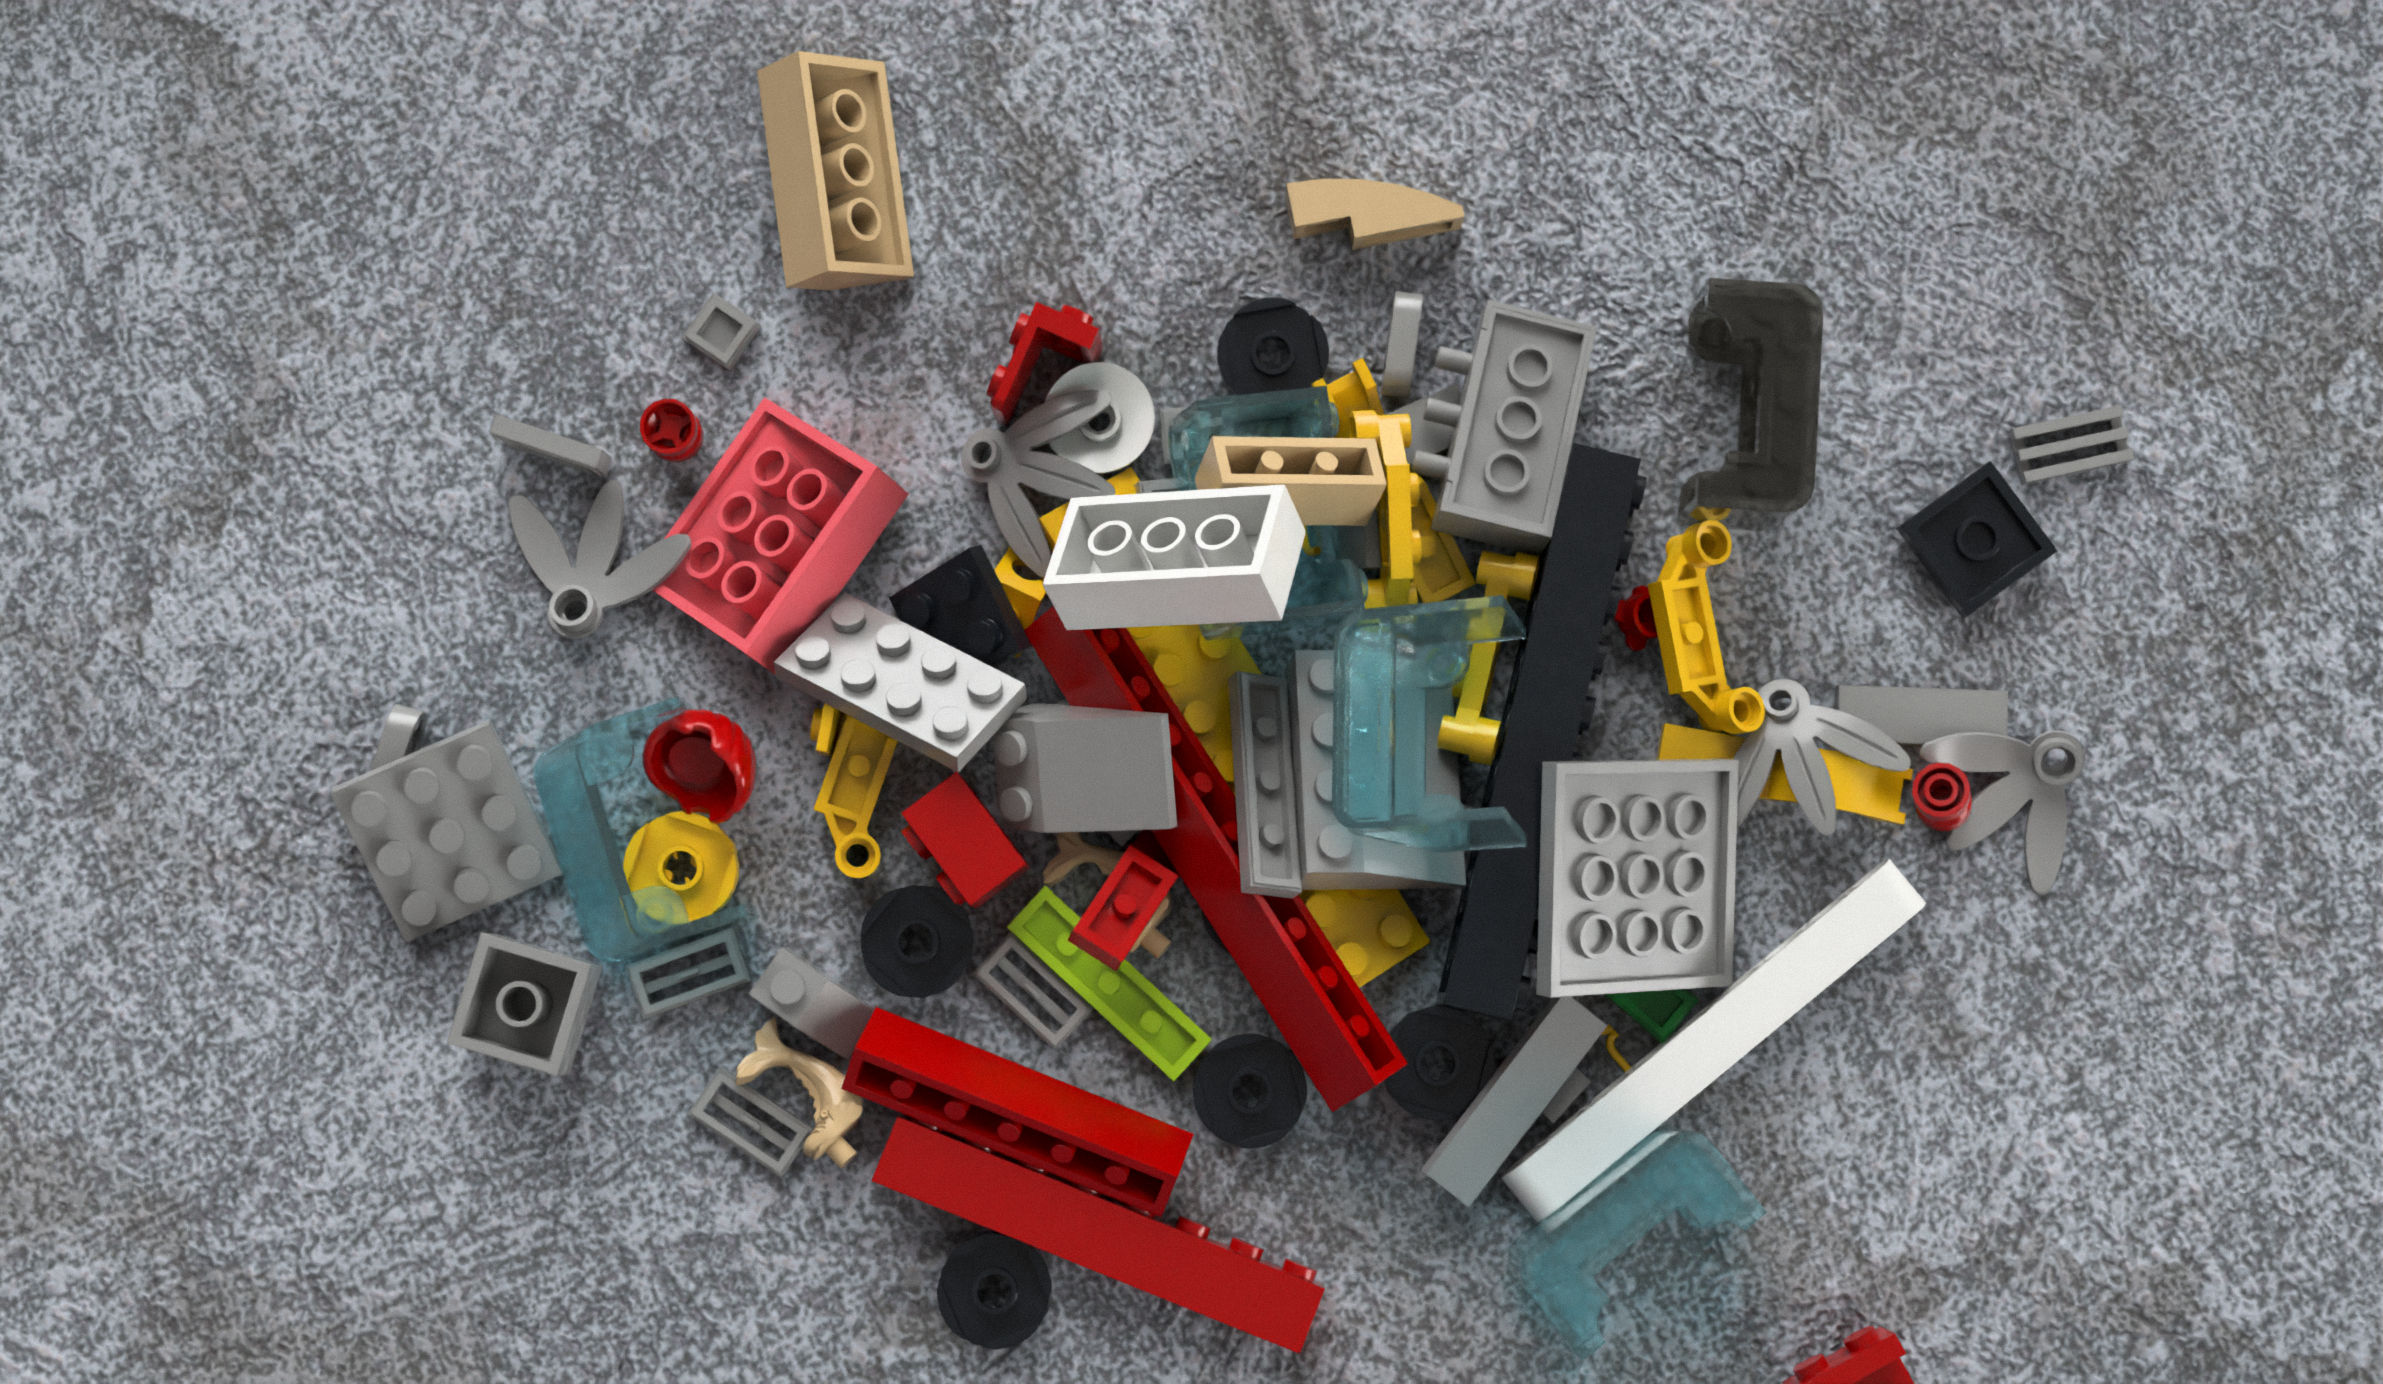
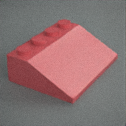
M764 397L664 538L666 539L676 534H686L691 539V548L677 569L652 591L776 675L774 661L834 602L909 494L879 467Z

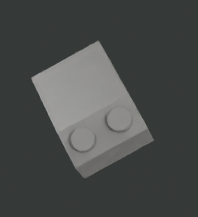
M1032 703L1018 708L992 736L1000 825L1003 829L1039 833L1158 830L1177 827L1167 713Z

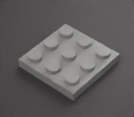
M491 719L337 785L330 792L405 942L563 874V866Z

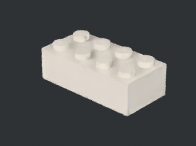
M1285 485L1071 498L1042 585L1066 630L1281 621L1306 531Z

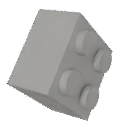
M481 932L447 1044L551 1075H569L603 965L495 933Z

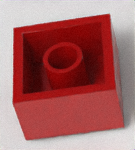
M958 772L953 773L901 812L909 823L908 826L901 830L902 834L921 858L923 857L927 860L933 856L943 871L935 877L955 904L962 905L967 901L970 906L978 909L1031 869L1030 865L967 781Z

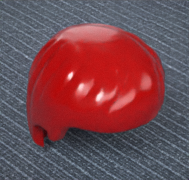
M706 709L685 710L658 725L645 741L642 763L646 776L657 789L674 799L686 814L691 815V812L706 813L710 815L709 822L719 824L728 821L733 814L740 812L750 799L756 776L755 751L749 737L743 732L741 726L731 721L727 716L721 713H713Z

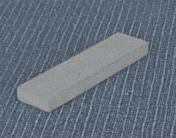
M1236 671L1228 678L1241 893L1293 899L1302 893L1288 681L1287 678Z
M1572 996L1552 997L1428 1159L1421 1171L1467 1207H1470L1608 1025Z

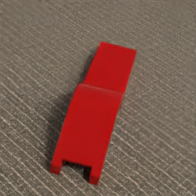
M1142 830L1133 844L1129 845L1067 940L1116 972L1172 886L1180 877L1151 830Z

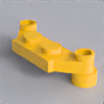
M1375 410L1351 411L1348 422L1349 438L1376 440L1387 483L1378 502L1379 544L1382 568H1380V578L1357 580L1355 585V607L1359 624L1384 623L1385 617L1415 616L1418 609L1417 589L1415 583L1411 582V578H1414L1413 563H1420L1422 547L1419 530L1412 529L1411 507L1418 506L1420 491L1418 476L1415 472L1410 473V464L1407 463L1404 449L1411 446V421L1409 414L1377 415Z
M1707 520L1689 526L1684 533L1672 536L1667 541V558L1658 580L1647 585L1669 695L1679 694L1698 714L1699 722L1704 730L1711 732L1725 731L1735 735L1758 729L1765 717V706L1761 696L1750 687L1731 689L1727 685L1705 573L1707 567L1721 564L1728 559L1732 549V540L1729 531L1722 523L1716 520Z
M1486 550L1482 551L1477 569L1476 583L1486 585L1481 611L1472 609L1469 615L1465 642L1473 644L1468 665L1459 663L1452 688V696L1460 698L1455 717L1444 715L1438 735L1437 748L1469 755V761L1492 766L1499 743L1502 722L1484 718L1509 613L1510 598L1515 597L1531 601L1538 576L1540 556L1517 552L1516 557Z
M847 715L813 810L823 813L836 846L835 862L839 870L849 877L863 878L872 874L880 863L881 852L879 845L869 836L867 827L898 741ZM854 844L864 846L868 852V859L862 866L855 867L847 861V850Z

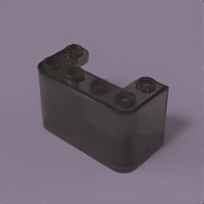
M1709 278L1689 305L1687 334L1689 345L1693 352L1701 359L1713 363L1741 364L1737 451H1729L1725 455L1723 466L1719 471L1698 472L1689 477L1681 487L1678 500L1677 526H1691L1703 521L1714 520L1722 523L1727 529L1749 531L1772 530L1805 506L1812 497L1816 472L1823 307L1817 294L1807 286L1796 283Z

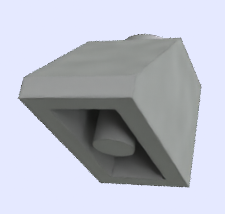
M782 947L749 992L750 996L793 1027L847 1060L853 1054L854 1048L875 1008L794 950Z

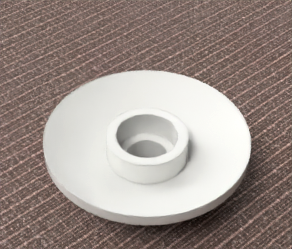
M1093 362L1077 366L1062 375L1052 386L1046 401L1077 391L1106 390L1110 393L1112 400L1107 409L1102 413H1105L1110 418L1109 426L1105 430L1096 431L1090 427L1088 422L1049 444L1057 456L1079 463L1096 474H1104L1127 467L1145 451L1153 434L1155 413L1151 396L1137 376L1115 364Z

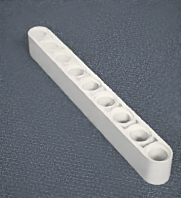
M1890 859L1883 861L1747 971L1732 986H1729L1674 1031L1663 1043L1657 1045L1627 1072L1623 1073L1502 1174L1501 1179L1536 1222L1544 1220L1910 920L1925 906L1926 902Z

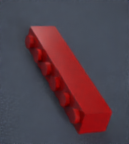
M878 1007L872 1013L854 1048L841 1088L1159 1217L1163 1215L1194 1135Z

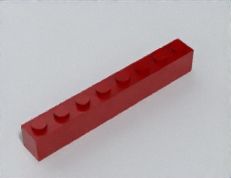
M903 1114L896 1118L871 1180L1298 1354L1302 1350L1325 1291L1324 1285L1314 1280L1318 1271L1304 1264L1286 1258L1283 1267L1262 1260L1261 1257L1264 1249L1247 1241L1232 1237L1230 1245H1225L1208 1238L1211 1228L1202 1223L1179 1215L1177 1223L1173 1224L1156 1217L1152 1213L1124 1202L1121 1203L1102 1195V1193L1072 1181H1066L1049 1174L1045 1170L1020 1160H1014L997 1153L995 1150L965 1138L962 1139L940 1128Z

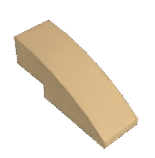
M1317 179L1286 184L1285 199L1293 239L1348 229L1352 250L1460 230L1465 217L1462 205L1432 193L1394 183L1364 179Z

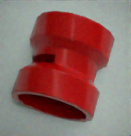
M661 399L653 402L645 409L640 419V433L643 441L659 458L667 462L680 463L691 459L698 453L703 443L704 431L701 422L684 403L676 399Z
M1937 762L1926 766L1918 772L1913 781L1912 795L1918 818L1925 826L1935 831H1950L1957 829L1965 823L1972 810V797L1967 776L1961 769L1950 763Z

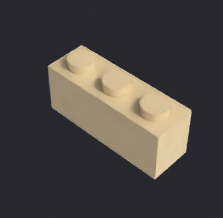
M1212 436L1194 478L1197 490L1285 485L1303 525L1367 526L1387 485L1376 440L1359 438Z

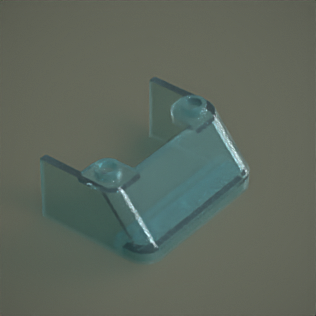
M1503 595L1360 609L1351 612L1339 623L1334 641L1332 809L1336 819L1349 832L1358 836L1432 852L1527 846L1526 833L1504 807L1466 809L1457 798L1451 795H1426V691L1450 688L1458 684L1465 677L1470 666V644L1526 639L1525 626Z
M678 696L595 723L547 749L539 756L535 763L534 781L586 946L593 956L604 962H625L759 917L756 906L742 904L690 921L682 898L675 891L667 887L650 886L630 892L623 870V860L598 784L615 779L629 769L634 758L632 735L656 728L682 711L692 709L690 703Z

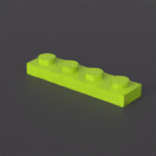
M1045 885L1012 920L1007 928L1170 1079L1175 1081L1210 1043L1212 1038L1126 959H1124L1116 972L1067 941L1081 918Z

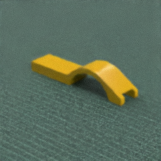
M1363 358L1351 363L1353 372L1326 385L1323 378L1311 384L1333 438H1349L1348 422L1351 411L1375 410L1377 415H1385L1377 393V385ZM1416 473L1419 481L1420 497L1418 506L1411 507L1412 529H1418L1420 533L1422 554L1420 563H1413L1414 578H1411V582H1414L1416 585L1417 597L1423 609H1428L1476 584L1453 536L1430 530L1436 502L1426 482ZM1377 504V506H1376L1377 518H1378V504Z
M1664 723L1661 727L1656 760L1733 759L1746 738ZM1818 748L1830 775L1836 810L1854 813L1875 821L1904 825L1906 813L1899 812L1904 780H1912L1913 769L1908 768L1906 771L1893 772L1862 763L1838 751ZM1778 751L1772 771L1758 799L1798 803L1784 769L1781 751Z

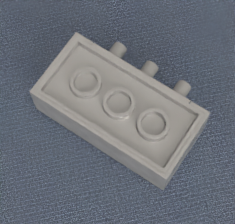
M1487 300L1476 325L1470 353L1443 346L1439 347L1435 367L1465 375L1459 405L1428 398L1423 413L1424 420L1453 427L1447 457L1417 450L1412 461V472L1442 479L1430 530L1531 555L1540 556L1552 538L1595 340L1596 326Z

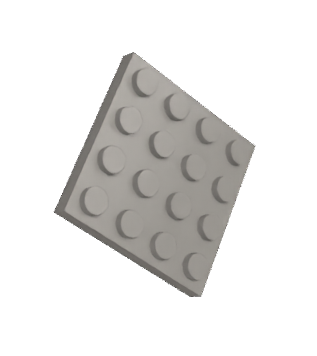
M1712 758L1542 762L1536 995L1552 998L1732 986L1739 760Z

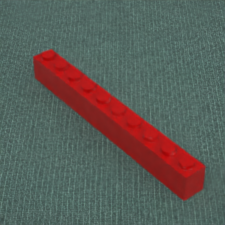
M1054 606L1048 609L1024 631L1070 706L1168 714L1177 827L1151 831L1332 1112L1336 1111L1407 1065L1408 1063L1301 897L1297 895L1292 899L1241 893L1235 795L1127 628L1066 630Z

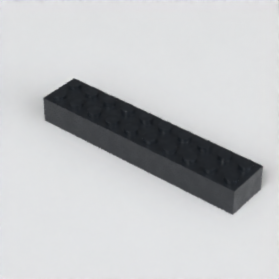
M1576 443L1571 447L1552 538L1540 555L1539 571L1531 601L1528 602L1501 718L1502 727L1494 762L1490 766L1465 873L1466 887L1461 890L1435 1004L1502 1020H1512L1514 1010L1524 1011L1531 978L1522 976L1527 955H1536L1538 952V920L1535 918L1539 905L1542 762L1582 761L1583 753L1575 752L1574 748L1577 735L1581 736L1583 730L1588 731L1594 713L1596 698L1587 696L1590 680L1594 681L1595 676H1600L1603 671L1608 651V642L1600 640L1603 626H1607L1608 620H1614L1620 600L1621 587L1612 584L1615 572H1619L1622 564H1627L1633 543L1634 532L1625 530L1627 518L1632 517L1634 509L1639 510L1646 486L1647 477L1638 475L1640 458Z

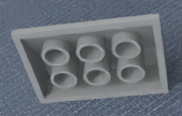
M1295 650L1284 670V678H1287L1302 890L1464 889L1466 887L1458 755L1457 752L1437 748L1438 735L1444 715L1455 717L1454 697L1452 696V668L1352 650Z

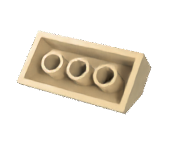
M797 51L757 70L786 288L835 290L906 280L914 277L885 62Z

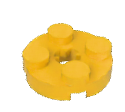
M676 811L657 817L651 823H647L637 830L626 849L623 873L626 884L629 886L630 894L645 914L660 922L688 925L709 920L728 903L736 889L739 878V861L735 843L728 837L720 825L709 822V818L691 812V815L683 811ZM679 852H687L692 855L690 864L697 867L694 878L690 880L689 877H685L686 884L683 885L675 884L673 882L674 873L666 869L667 863L672 856L676 860L680 859Z

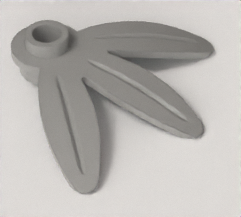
M1106 390L1077 391L1050 399L1020 417L1005 433L993 428L981 429L971 435L963 447L961 463L965 473L972 480L981 484H987L990 504L1004 538L1016 555L1040 577L1045 578L1052 552L1046 535L1038 521L1039 517L1021 489L1020 484L1067 500L1078 497L1115 495V489L1101 476L1079 463L1061 456L1032 451V449L1057 440L1100 415L1107 409L1112 400L1110 393ZM991 447L992 453L990 458L985 463H981L984 452Z
M610 480L602 486L591 506L579 541L575 567H572L559 535L544 514L522 494H514L509 499L511 522L519 546L530 567L545 587L553 594L548 607L550 625L564 638L581 639L591 635L602 623L605 609L629 603L655 589L677 569L691 548L692 542L688 535L676 534L639 552L608 575L621 542L624 521L622 487L618 481ZM577 607L586 608L585 613L580 618L573 621L569 620V615L573 609Z
M1790 679L1773 680L1758 691L1765 706L1763 723L1758 729L1750 732L1733 758L1739 760L1737 827L1749 814L1763 791L1778 751H1781L1790 787L1801 809L1822 835L1826 836L1833 834L1836 829V804L1827 766L1814 739H1818L1847 757L1893 772L1906 771L1910 767L1911 759L1889 735L1868 721L1837 709L1811 705L1808 692L1796 681ZM1789 698L1792 700L1791 705L1785 710L1778 711L1772 708V704L1779 699Z
M2053 730L2040 734L2031 744L2008 736L1983 732L1951 734L1925 743L1921 747L1920 756L1929 763H1950L1960 768L1961 771L1968 772L2008 771L2007 774L1989 784L1972 799V810L1967 821L1957 829L1950 830L1946 837V847L1950 851L1962 850L1983 840L2003 826L2029 799H2032L2024 836L2026 870L2032 891L2040 896L2046 895L2052 888L2058 874L2066 841L2067 807L2063 785L2072 782L2079 776L2085 762L2084 751L2079 741L2067 732ZM2051 749H2061L2065 752L2063 761L2058 765H2049L2044 762L2046 753Z

